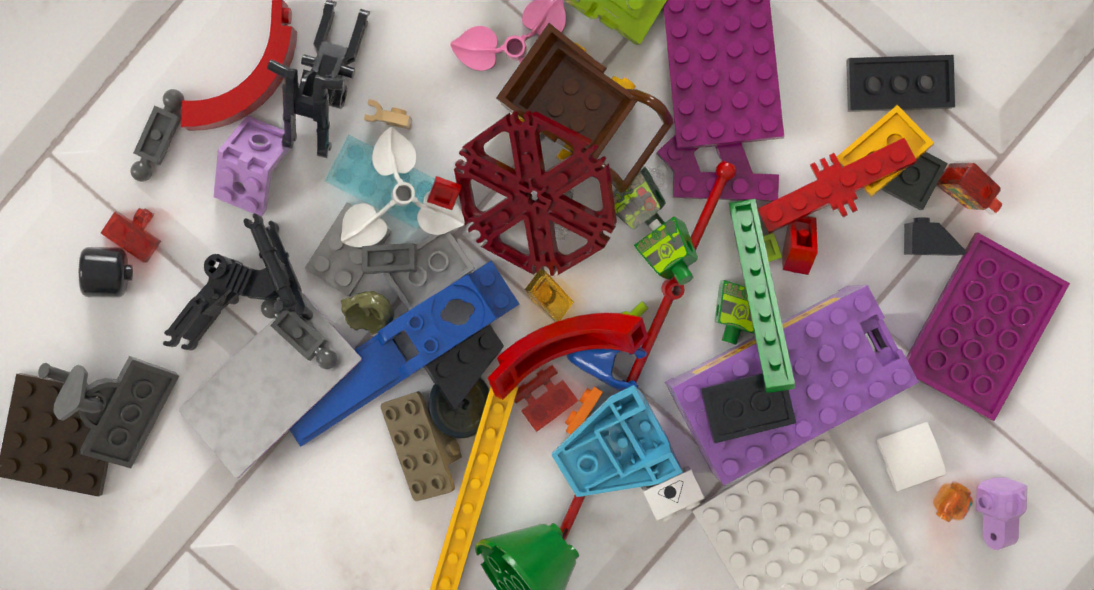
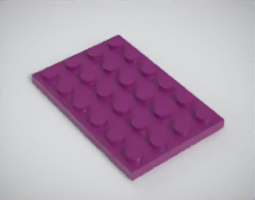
M667 0L663 8L677 150L784 139L770 0Z
M974 233L965 250V255H962L906 357L916 378L989 420L995 421L1070 283L984 235Z

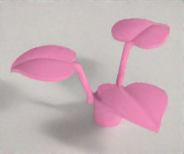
M533 0L525 8L522 16L524 26L532 31L521 37H508L500 48H496L498 44L496 34L485 26H476L468 29L450 43L451 48L462 63L477 71H485L494 67L496 64L495 53L505 51L510 59L519 60L521 63L527 53L525 41L536 33L540 36L548 23L552 24L562 33L566 24L563 0Z

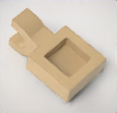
M368 100V105L375 107L377 112L372 116L365 114V121H379L387 125L410 130L412 119L406 115L407 111L393 107L391 111L383 110L377 101Z

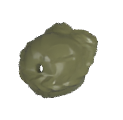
M365 291L351 298L348 297L341 300V311L345 316V320L350 328H353L355 331L364 329L366 331L369 330L371 335L377 334L379 330L393 320L394 311L389 300L375 291Z

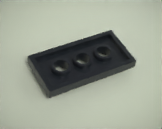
M954 55L848 58L846 60L848 112L891 111L897 105L902 110L952 109L955 107ZM922 76H928L932 79L933 85L931 89L927 90L921 86ZM871 77H875L880 81L881 87L879 91H873L869 88L868 81ZM896 77H903L906 80L907 86L905 90H899L895 87L894 81Z

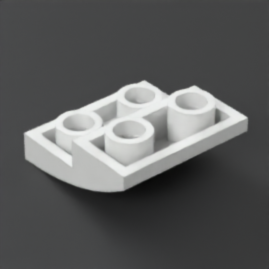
M927 422L885 436L876 441L887 464L886 470L896 492L947 474L940 451Z

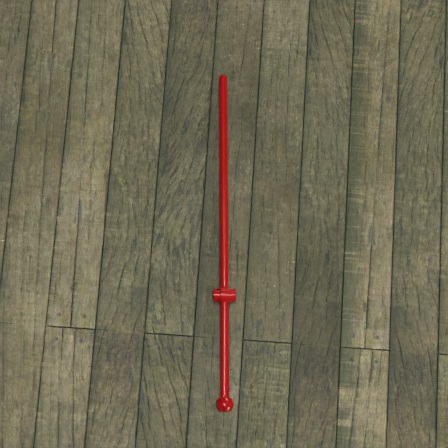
M722 161L716 166L715 172L718 177L691 235L695 251L727 181H730L736 175L735 165L729 162ZM675 276L665 280L661 286L664 297L648 330V339L641 346L647 352V355L641 359L636 357L626 382L633 380L637 383L673 301L684 295V285H679ZM574 495L560 526L564 540L567 539L585 496L576 497Z

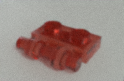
M553 365L545 370L541 369L536 373L537 376L528 383L519 385L514 399L516 404L524 398L529 405L524 407L521 412L536 432L579 401L563 379L555 385L550 380L558 373ZM544 384L547 391L535 399L532 392Z

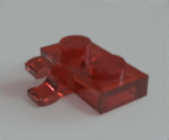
M139 208L133 217V221L119 212H114L101 231L102 235L143 263L149 261L161 240L144 230L154 216L146 208L144 210Z

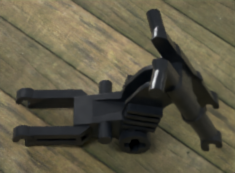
M326 0L323 16L313 43L317 56L312 57L305 54L302 56L301 64L312 67L310 71L303 69L300 85L298 83L297 69L286 67L272 59L267 66L268 70L283 77L285 82L282 86L284 121L282 146L292 149L293 141L297 139L296 114L312 118L313 121L317 122V156L324 158L328 157V150L331 151L332 143L329 142V106L342 109L344 106L347 86L342 76L353 79L355 75V68L346 65L356 60L365 28L368 25L367 18L370 15V11L360 9L348 48L326 42L335 15L333 10L337 2Z
M256 213L253 214L254 223L247 218L243 220L245 227L250 229L260 252L259 257L263 259L266 268L262 270L252 269L239 261L220 254H212L207 257L204 262V271L209 276L208 282L189 301L168 330L164 332L166 336H171L170 341L163 342L164 346L176 347L183 337L189 340V344H183L181 348L190 351L194 350L198 345V341L221 314V311L228 304L235 305L238 303L239 295L260 300H273L280 297V300L275 301L273 304V308L276 311H295L306 320H310L313 317V312L307 307L303 298L301 286L289 260V253L285 251L279 237V226L277 223L269 221V230L265 227L263 218ZM216 262H219V265L216 268L214 265L216 264Z

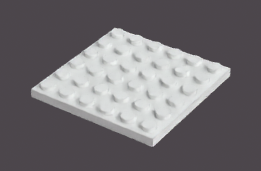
M827 431L771 460L691 509L740 590H865L907 565V562Z

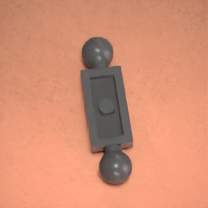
M170 89L164 93L163 104L165 106L163 109L154 105L133 154L141 157V160L135 162L130 169L131 176L137 181L144 182L150 179L152 176L151 162L161 165L181 121V117L173 114L175 110L182 107V100H184L183 94L176 89Z
M278 299L263 301L261 305L262 314L270 319L275 318V321L270 326L309 361L316 356V362L322 369H331L337 364L338 357L336 352L330 348H323L328 340L295 311H276L273 308V304Z

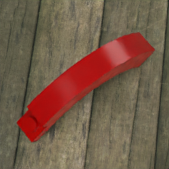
M272 0L271 27L267 47L253 72L237 87L222 95L204 100H182V128L189 131L208 130L232 124L253 113L273 95L284 78L268 70V63L272 59L286 67H290L297 41V31L292 26H287V24H291L292 11L284 0Z
M593 313L563 319L539 328L515 342L497 357L500 365L487 378L495 397L503 400L534 370L570 353L590 349H613L634 354L648 339L643 318L621 313Z

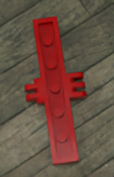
M905 137L844 167L841 166L835 153L829 155L830 161L833 163L831 166L828 165L825 158L819 160L823 167L821 171H819L815 162L810 164L811 170L817 179L816 181L757 209L768 233L779 230L828 205L831 206L833 211L838 209L842 217L848 215L844 208L846 204H848L852 213L858 211L854 203L858 199L855 192L917 162Z

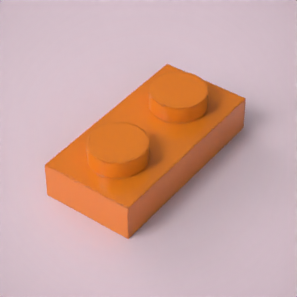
M596 386L592 390L589 388L585 390L579 400L583 405L578 412L573 410L565 421L569 425L566 432L572 434L586 420L604 391Z

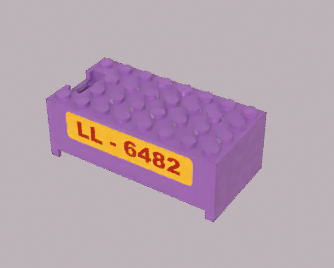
M868 285L846 286L838 290L839 292L782 321L795 381V389L789 390L796 424L713 443L700 388L762 373L755 336L684 374L664 382L712 474L723 485L734 481L919 383L903 351L898 349L883 321L885 317ZM866 333L870 337L875 347L876 353H874L867 337L865 336Z

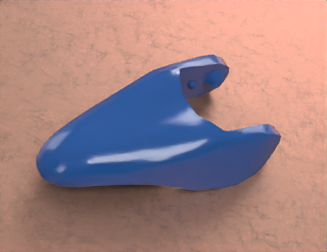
M639 347L634 354L638 359L646 357L647 352ZM590 349L567 354L568 360L575 366L614 389L622 391L632 385H635L637 388L639 386L633 380L625 382V380L620 381L616 380L612 375L615 358L622 351Z

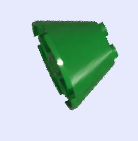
M554 523L549 526L539 524L485 538L475 545L476 555L481 554L484 562L480 565L497 590H565L576 565V559L579 557L578 551L572 545H568L561 537L563 536L562 531Z

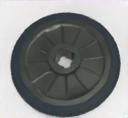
M481 377L463 399L464 405L462 408L457 407L455 411L451 410L436 385H433L429 396V412L434 424L441 432L459 439L469 438L477 434L490 391Z

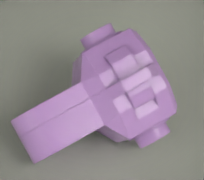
M1003 477L982 481L977 486L976 510L983 514V538L990 548L999 550L1017 543L1019 538V517L1027 509V485Z

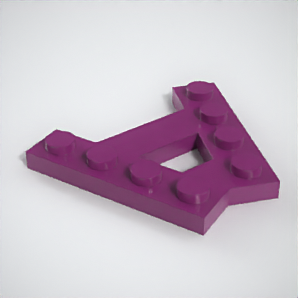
M676 134L656 152L674 172L673 198L708 199L718 176L716 172L700 171L694 152L699 148L677 150ZM742 143L715 146L720 161H726L735 165L737 170L735 177L727 181L719 199H755L756 201H774L778 199L779 174H753Z

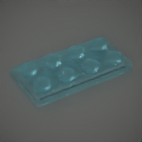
M348 134L325 182L382 210L392 200V190L398 184L394 174L388 176L380 175L375 170L372 162L374 147ZM412 168L408 173H398L403 182L413 186L415 190L414 197H417L423 203L424 196L431 190L435 179L415 168ZM413 202L406 206L395 204L386 212L418 230L420 228L417 222V214L421 208Z

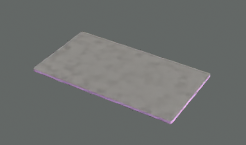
M303 293L302 295L307 307L313 312V317L306 321L328 340L323 348H330L337 354L338 361L333 368L322 369L316 362V356L311 361L302 356L270 326L275 321L274 318L179 408V412L235 478H239L362 361L361 356Z

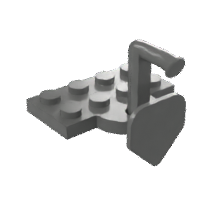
M131 356L128 357L117 379L104 378L96 380L89 385L87 384L88 372L81 365L74 366L71 372L50 366L48 363H43L38 370L40 378H51L64 383L54 403L53 410L56 417L64 421L75 412H78L81 420L90 428L79 450L81 454L127 468H132L179 378V375L174 371Z

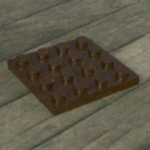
M23 373L16 374L0 452V477L97 497L101 496L109 462L82 455L79 451L90 428L84 424L78 412H75L64 421L59 420L54 414V403L64 383L54 379H43Z

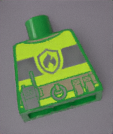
M675 216L634 244L637 251L659 276L667 280L675 276L679 285H684L693 279V275L688 267L697 261L698 256L686 224Z
M720 280L715 322L726 325L722 341L737 345L741 331L754 333L745 286Z

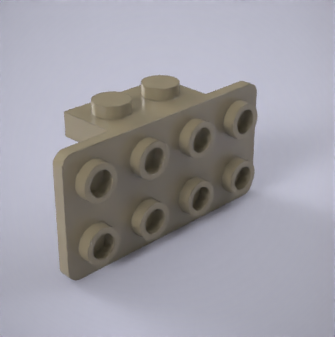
M417 391L382 403L380 406L412 498L415 501H420L454 491L455 485L448 465L462 458L460 447L456 438L444 434L434 424L422 393Z

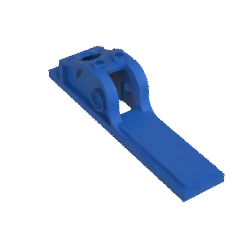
M493 262L486 263L470 275L463 276L383 327L373 338L354 349L361 356L362 361L289 429L300 447L518 306L519 302ZM458 299L473 305L474 313L470 315L465 324L455 325L441 318V311L445 309L449 301ZM404 330L419 352L418 355L409 361L394 339L401 335Z

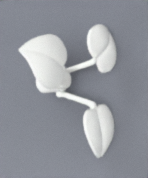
M393 127L388 128L379 137L372 154L375 170L382 176L394 174V178L398 183L392 190V200L377 214L375 209L369 204L361 203L350 207L344 215L342 223L341 241L346 245L352 247L372 246L381 241L387 232V225L380 217L395 204L406 206L413 202L421 209L417 214V222L423 231L431 235L445 234L462 227L465 223L461 209L456 202L453 210H449L428 203L427 199L430 191L424 196L423 203L417 197H414L415 190L413 186L403 182L398 173L404 174L412 170L417 159L416 151L411 142Z

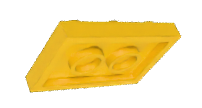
M897 105L841 152L837 158L841 166L844 167L905 137L917 160L934 145V142ZM905 169L863 190L872 198Z

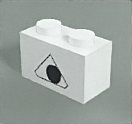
M689 466L682 468L683 473L660 484L641 487L656 520H669L677 515V511L686 508V510L693 509L700 505V500L704 499Z

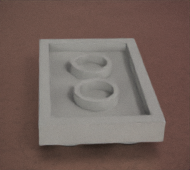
M349 203L345 204L305 266L306 270L347 296H351L364 276L362 272V247H352L341 241L343 218L347 210L352 207ZM387 228L383 239L375 245H384L392 231Z
M449 231L441 235H430L417 244V271L383 274L409 311L467 275L475 267Z

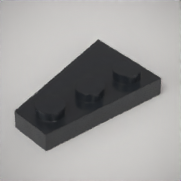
M490 324L424 366L452 411L457 409L504 347Z

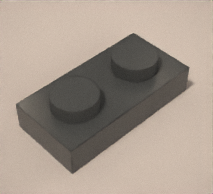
M415 243L362 246V272L364 274L417 271V245Z

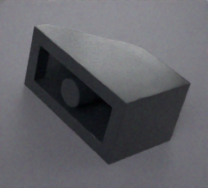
M919 217L913 218L911 223L904 224V255H965V249L940 223L930 222V218Z

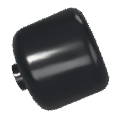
M86 247L80 254L78 269L80 291L85 297L123 296L127 291L128 280L132 281L133 266L128 265L125 251L117 247Z

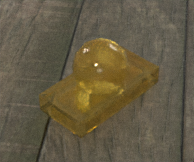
M542 269L537 272L524 289L529 294L532 302L540 306L556 322L563 318L574 303L554 279Z

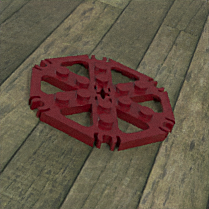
M514 111L511 115L509 112L461 147L463 149L459 151V154L464 156L467 161L459 159L455 163L456 168H454L456 183L461 184L459 199L465 221L464 224L466 226L468 223L474 222L468 228V232L478 230L481 236L476 242L481 243L486 239L487 242H484L481 247L533 275L537 273L538 276H541L544 272V266L550 270V276H554L557 271L559 275L605 248L610 237L605 235L603 230L612 233L616 227L617 218L609 163L599 168L605 162L606 157L603 156L600 159H595L592 153L598 146L594 144L588 149L584 148L593 140L536 111L534 113L527 111L524 114L525 121L519 119L518 111ZM544 130L569 141L574 148L573 154L545 171L540 141V132ZM501 132H508L515 169L487 155L484 151L485 143ZM589 177H595L600 183L603 208L600 211L592 210L567 197L564 193ZM471 180H475L506 198L488 210L480 211L475 205ZM533 191L537 192L538 199L536 201L532 199L531 193ZM524 220L530 254H524L502 242L500 234ZM554 222L587 239V244L568 255L562 254L557 247Z

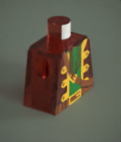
M950 163L936 185L967 209L986 210L990 215H993L1002 207V202L996 198L1001 191V187L975 163Z

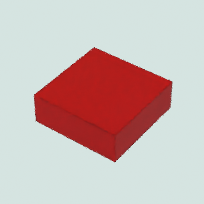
M436 176L427 202L453 210L461 190V184Z

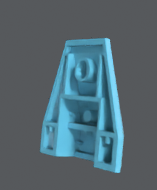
M635 385L610 396L552 452L553 459L576 497L660 484L683 473L667 435L645 396Z

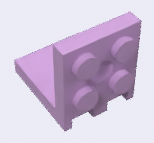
M246 116L218 150L214 198L253 214L256 213L262 217L267 210L271 174L290 149L282 146L284 130ZM256 142H260V143H263L264 145H257V144H255V143H256ZM238 182H241L244 185V188L240 186Z

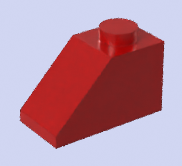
M805 216L787 226L782 252V266L785 271L809 275L818 253L817 222L815 217Z

